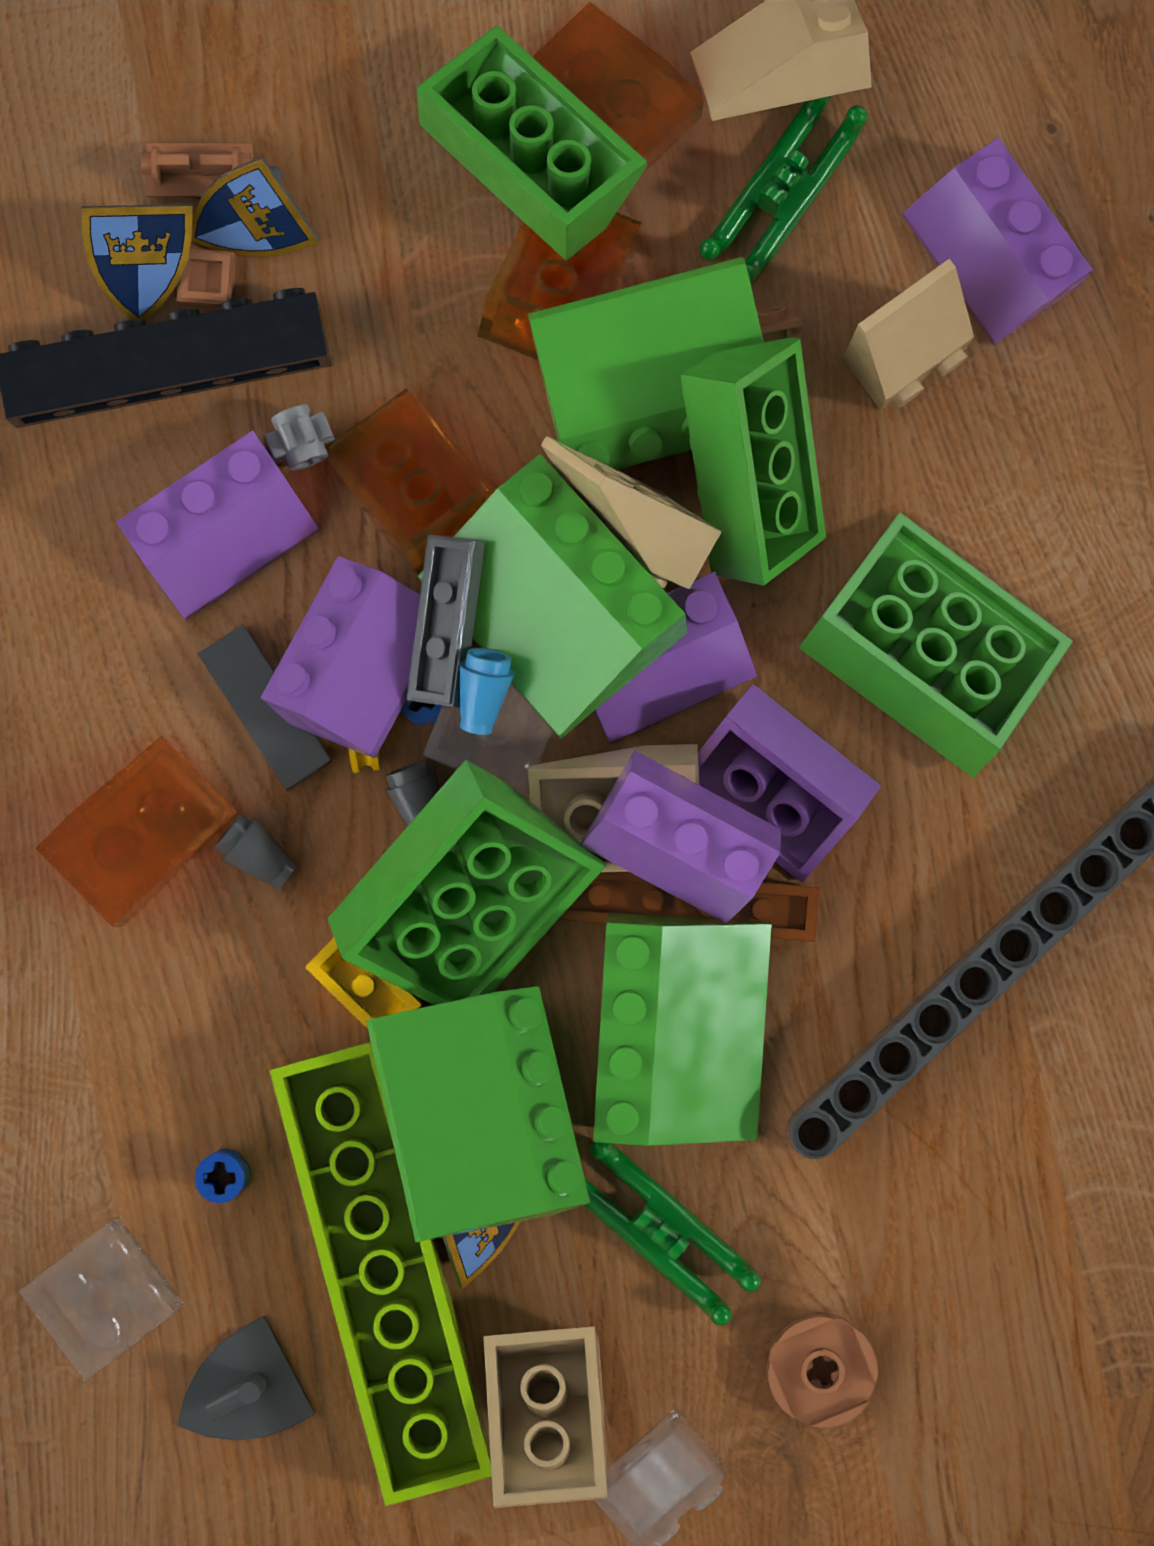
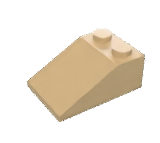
M765 0L690 52L691 62L712 121L872 87L868 30L855 0Z
M950 259L946 260L857 325L842 359L880 410L891 402H894L898 408L904 406L925 389L920 381L936 370L943 377L968 358L963 350L968 347L974 335L957 269Z
M546 436L541 446L557 473L662 588H665L668 581L690 589L722 531L664 492Z
M698 744L645 745L531 765L528 767L530 802L581 843L634 750L699 785ZM595 854L606 866L601 872H629Z
M595 1326L483 1336L494 1508L608 1498L599 1339Z

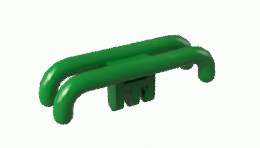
M831 96L805 101L714 231L700 243V256L706 261L718 259L736 237L755 208L759 207L775 219L745 259L750 284H752L767 267L860 135L868 118L865 108L855 105L848 109L836 133L806 173L809 160L797 149L819 120Z
M592 1141L589 1146L592 1157L604 1164L644 1199L646 1203L631 1218L585 1178L590 1203L584 1206L692 1300L714 1324L718 1326L728 1324L732 1318L729 1306L707 1284L677 1259L688 1247V1239L733 1278L744 1291H756L761 1285L760 1275L736 1251L614 1144L595 1143Z

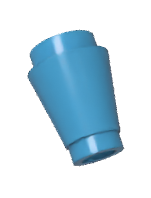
M472 648L467 651L466 660L460 662L461 721L459 727L462 730L478 735H489L492 733L494 723L497 720L515 674L510 669L512 658L509 655L491 649Z

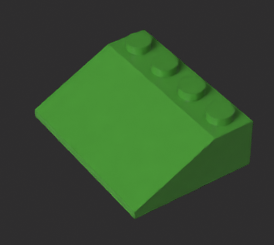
M743 257L528 314L557 441L617 470L691 450L680 374L713 352L764 343L747 266Z
M541 454L498 487L454 536V538L485 542L472 640L479 648L496 650L512 658L510 669L515 674L511 684L560 739L687 634L685 612ZM423 571L418 576L421 582L423 577Z
M899 513L798 648L970 777L974 778L1001 750L1073 640L905 515Z
M466 759L327 919L341 957L344 960L433 1005L492 993L606 866L598 856L580 846L581 843L508 783Z
M607 913L593 1142L655 1146L757 1140L772 927L770 922L729 920L727 923H724L718 919Z
M539 986L492 992L372 1018L366 1021L415 1242L552 1216L590 1203Z

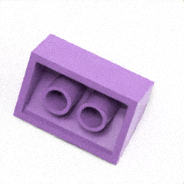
M999 137L954 167L902 214L938 266L948 259L955 265L965 304L994 345L1081 286L1093 271Z
M253 430L116 521L146 568L185 620L320 530Z
M338 556L264 690L261 699L288 724L375 758L407 700L420 594L382 571Z
M715 572L694 580L690 589L681 586L667 593L686 614L687 634L595 710L609 744L757 677L738 621Z
M754 684L746 691L698 752L699 785L781 829V853L775 862L801 883L804 882L853 826L881 787L879 783Z
M634 750L582 839L580 846L716 919L727 923L754 897L781 853V829Z

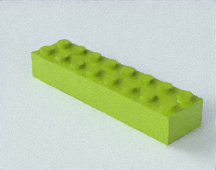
M371 1041L270 1069L271 1079L385 1506L492 1477L490 1440L436 1239L415 1242Z

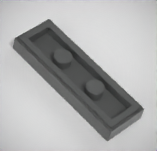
M428 535L407 700L460 707V662L466 660L467 651L471 649L485 546L483 541Z
M244 625L239 626L198 653L207 670L287 791L333 762L315 734L288 724L261 699L275 671Z

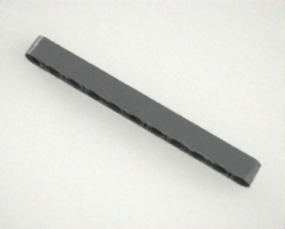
M1154 777L792 1114L787 1123V1139L798 1153L806 1158L820 1159L835 1151L1154 852ZM1128 819L1139 823L1144 833L1143 842L1135 850L1125 846L1120 838L1121 826ZM1089 856L1097 858L1104 866L1103 880L1095 887L1087 885L1080 875L1081 863ZM1049 893L1058 895L1065 906L1064 916L1056 924H1050L1045 921L1040 913L1041 901ZM1010 930L1017 931L1025 940V951L1021 958L1016 961L1007 960L1000 951L1001 938ZM975 967L982 971L985 976L986 986L980 996L970 999L961 991L959 982L964 971ZM936 1004L945 1012L946 1024L940 1033L928 1036L921 1029L919 1018L926 1007ZM898 1042L906 1051V1063L899 1071L888 1073L880 1065V1051L885 1045ZM850 1080L861 1081L867 1091L866 1101L855 1110L844 1109L839 1102L840 1088ZM808 1118H820L827 1127L825 1140L816 1147L802 1145L798 1137L799 1127Z

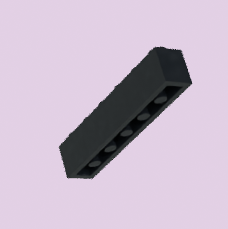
M289 288L274 293V300L255 304L252 303V299L239 298L220 304L221 310L204 314H200L198 309H182L169 313L167 315L168 321L148 325L144 319H132L115 324V331L94 335L92 330H75L61 335V342L41 345L38 340L15 342L8 346V352L0 353V391L5 417L16 428L330 367L332 362L319 300L315 292L306 293L304 288Z

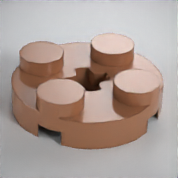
M825 1314L801 1317L787 1325L779 1336L773 1340L769 1348L766 1368L768 1384L779 1407L792 1418H796L800 1422L814 1427L833 1428L855 1419L869 1403L868 1399L873 1393L878 1377L877 1359L865 1335L844 1318ZM818 1356H822L826 1362L835 1360L837 1363V1369L830 1373L832 1382L828 1385L822 1386L818 1378L811 1380L807 1378L806 1372L813 1368L812 1360Z

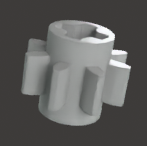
M303 404L281 411L271 418L275 431L269 432L264 436L276 463L287 460L290 470L296 471L313 466L328 457L324 444L333 442L335 439L324 412L313 416L309 405Z

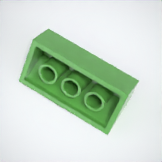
M498 25L417 87L419 125L565 261L607 228L647 167L646 159Z
M793 337L713 352L680 374L702 518L722 531L708 555L711 573L715 572L716 576L764 586L826 539L800 338Z

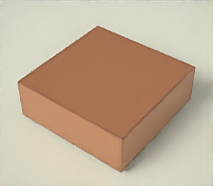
M190 249L189 259L177 287V303L184 306L220 308V304L233 300L237 258L235 252Z

